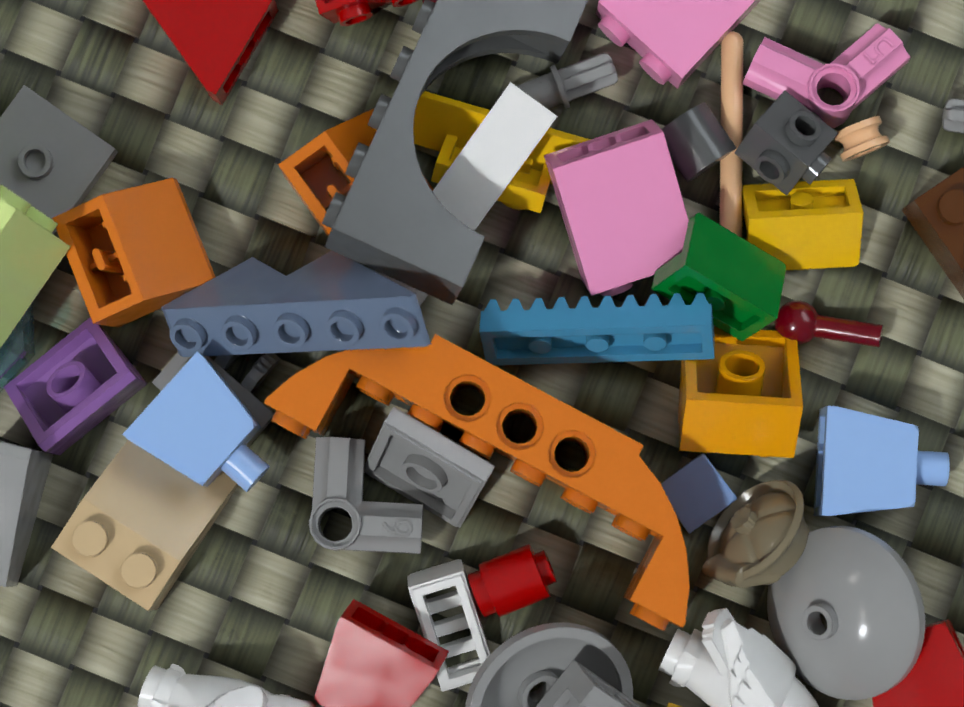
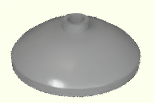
M830 526L809 532L805 550L796 564L782 575L777 582L768 585L767 613L774 641L777 647L796 665V675L815 690L843 700L872 698L897 686L905 679L917 662L925 634V612L922 596L907 564L891 546L877 536L849 526ZM820 613H822L827 620V629L824 627L821 621Z
M566 622L548 623L529 628L512 636L489 655L471 683L465 707H536L573 660L583 665L631 700H633V684L630 670L623 656L602 634L579 624ZM543 682L538 690L530 692L536 684Z

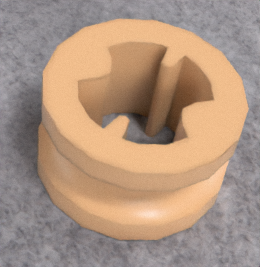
M880 116L862 120L837 132L838 134L833 140L843 145L844 150L840 154L842 162L859 158L890 143L888 136H883L879 132V125L882 124Z

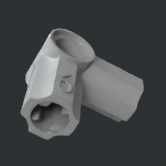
M316 437L312 512L309 519L310 533L315 542L323 548L334 551L421 554L423 504L363 501L366 440L342 437ZM331 509H343L349 513L352 519L351 532L340 541H330L321 532L320 524L322 517Z

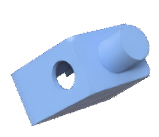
M199 352L192 356L122 434L132 443L205 487H208L223 471L244 491L248 492L270 467L246 445L260 430V424L212 363Z
M838 406L820 408L814 516L823 517L914 507L916 485L944 487L947 485L950 470L948 452L919 451V429L916 425Z

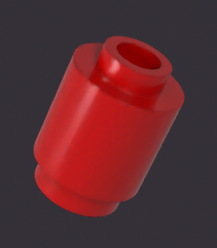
M530 544L479 564L480 570L468 574L470 587L484 617L496 612L499 617L547 599L551 597L548 585L557 582L545 550L534 553Z

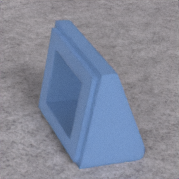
M704 453L699 454L661 483L678 520L689 534L737 500L734 492Z

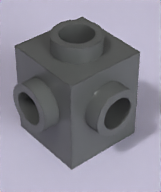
M784 90L756 121L734 153L756 170L761 178L772 183L787 196L801 179L811 185L832 160L824 151L838 133L816 113L810 111Z

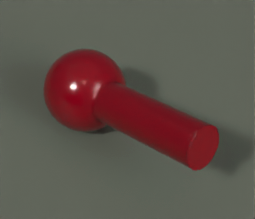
M799 300L784 304L779 309L778 318L774 321L775 330L788 339L797 340L798 345L806 344L814 337L880 347L883 335V325L818 315L812 305Z

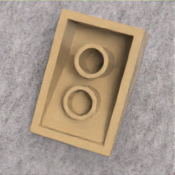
M127 440L84 496L51 548L147 611L156 610L227 504L238 484L222 471L208 487L202 486Z

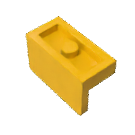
M854 179L814 181L811 185L806 181L798 182L787 196L772 183L742 185V209L747 228L746 241L782 261L786 265V271L855 267L859 264L864 212Z

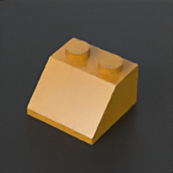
M714 327L715 359L681 360L678 407L679 451L794 458L803 411L797 340L788 339L774 330H759L744 341H740L718 327Z

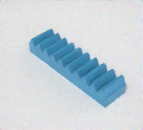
M680 293L673 294L668 305H662L657 294H651L645 306H639L634 295H627L622 307H616L611 296H604L597 308L592 307L587 296L581 297L576 308H569L565 297H559L553 309H546L542 298H536L530 310H524L520 300L513 299L508 309L503 311L500 310L496 299H490L485 310L481 311L479 333L485 360L493 365L715 359L712 304L708 303L703 293H697L691 305H685Z

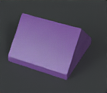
M90 317L5 385L4 389L38 446L44 452L61 455L148 383L101 325L93 324Z

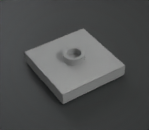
M23 85L0 117V185L8 188L51 219L81 205L118 153L110 144L25 85ZM55 228V230L52 232V234L57 237V236H58V233H57V230H56V228Z
M393 407L385 419L365 463L364 473L414 503L423 504L424 509L456 528H460L495 466L405 412Z

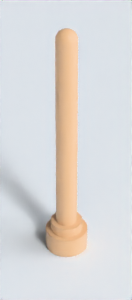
M730 31L721 41L720 124L736 148H738L743 141L744 41L738 32ZM735 149L720 161L719 225L742 238L743 160L734 153Z

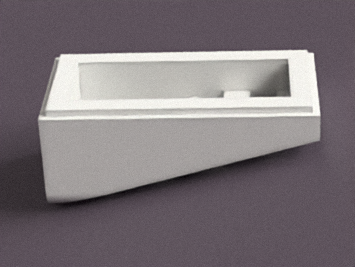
M453 560L409 574L407 576L408 589L424 638L448 650L449 653L446 658L476 650L479 657L448 668L444 660L436 675L441 691L444 692L472 683L477 671L489 657L490 650L462 560ZM453 586L457 588L455 591L426 599V594ZM462 605L464 613L433 622L432 614ZM470 629V636L440 645L438 637Z

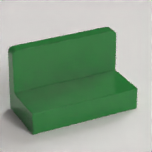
M696 213L688 221L682 252L655 271L651 289L671 300L673 294L680 293L685 305H691L696 294L703 293L708 303L712 304L713 325L738 340L744 341L778 318L786 265L703 214Z

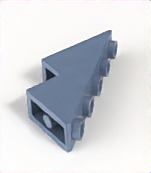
M334 251L328 252L287 276L251 257L161 307L170 329L171 342L182 357H192L196 352L203 356L427 347L431 344L416 293Z

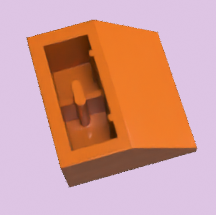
M374 108L324 131L278 164L284 177L328 237L332 228L323 225L322 221L335 193L338 192L347 196L354 178L345 175V172L358 143L360 142L370 147L377 130L368 126ZM425 178V180H426L428 186H429L430 189L433 191V190H434L433 187L430 185V183H429V182L427 181V179Z
M176 178L102 194L52 218V220L58 223L56 230L59 238L71 246L66 256L93 324L119 328L161 309L165 304L216 277Z

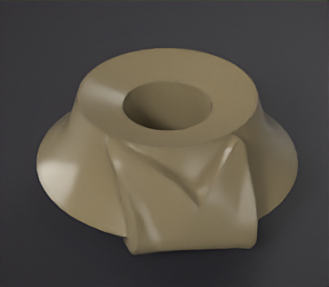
M772 480L755 485L739 495L737 500L724 510L712 530L708 543L707 561L702 567L703 574L731 587L740 588L770 585L777 582L799 560L805 550L809 536V529L803 517L804 500L800 489L794 483L787 480Z

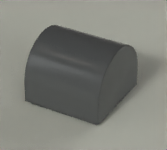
M706 102L691 108L661 129L665 135L671 160L687 183L700 177L737 149Z

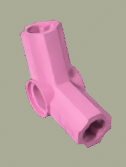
M879 23L875 24L830 64L825 65L764 37L747 71L743 85L775 100L785 90L810 111L816 113L831 128H836L846 121L852 110L909 62L910 56L904 48L903 41L890 28L882 27ZM826 87L833 88L841 94L844 102L840 105L826 104L818 96L817 90Z

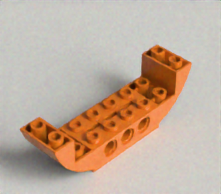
M435 334L431 344L427 347L344 350L326 356L297 372L265 399L264 404L276 411L271 421L305 440L311 430L324 436L355 377L359 378L356 385L359 391L380 403L389 406L393 398H396L411 406L407 413L408 415L438 433L444 424L462 434L459 440L460 445L479 456L490 460L495 451L514 461L510 472L540 487L546 478L564 488L565 490L560 498L578 509L591 514L594 513L597 506L615 515L611 526L639 541H646L649 534L654 536L623 597L634 603L630 611L631 615L659 630L665 631L669 622L682 628L686 623L690 587L687 550L678 517L661 483L639 456L644 445ZM465 388L477 390L485 401L483 408L471 416L457 413L451 405L453 396ZM513 415L526 416L534 425V437L522 444L511 442L503 433L502 425L505 420ZM570 441L582 448L585 461L580 470L569 472L558 466L554 454L558 444Z

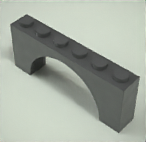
M425 0L412 27L413 31L421 34L414 50L403 46L390 75V78L399 81L394 95L390 98L381 94L368 122V126L377 130L370 147L359 142L346 169L345 175L354 178L347 196L338 192L335 193L322 221L323 225L332 228L325 248L453 305L466 282L485 236L473 231L456 219L441 204L428 186L419 166L414 146L413 125L417 102L425 90L439 76L452 67L472 58L489 54L516 53L542 58L558 64L573 36L588 0H437L436 3Z

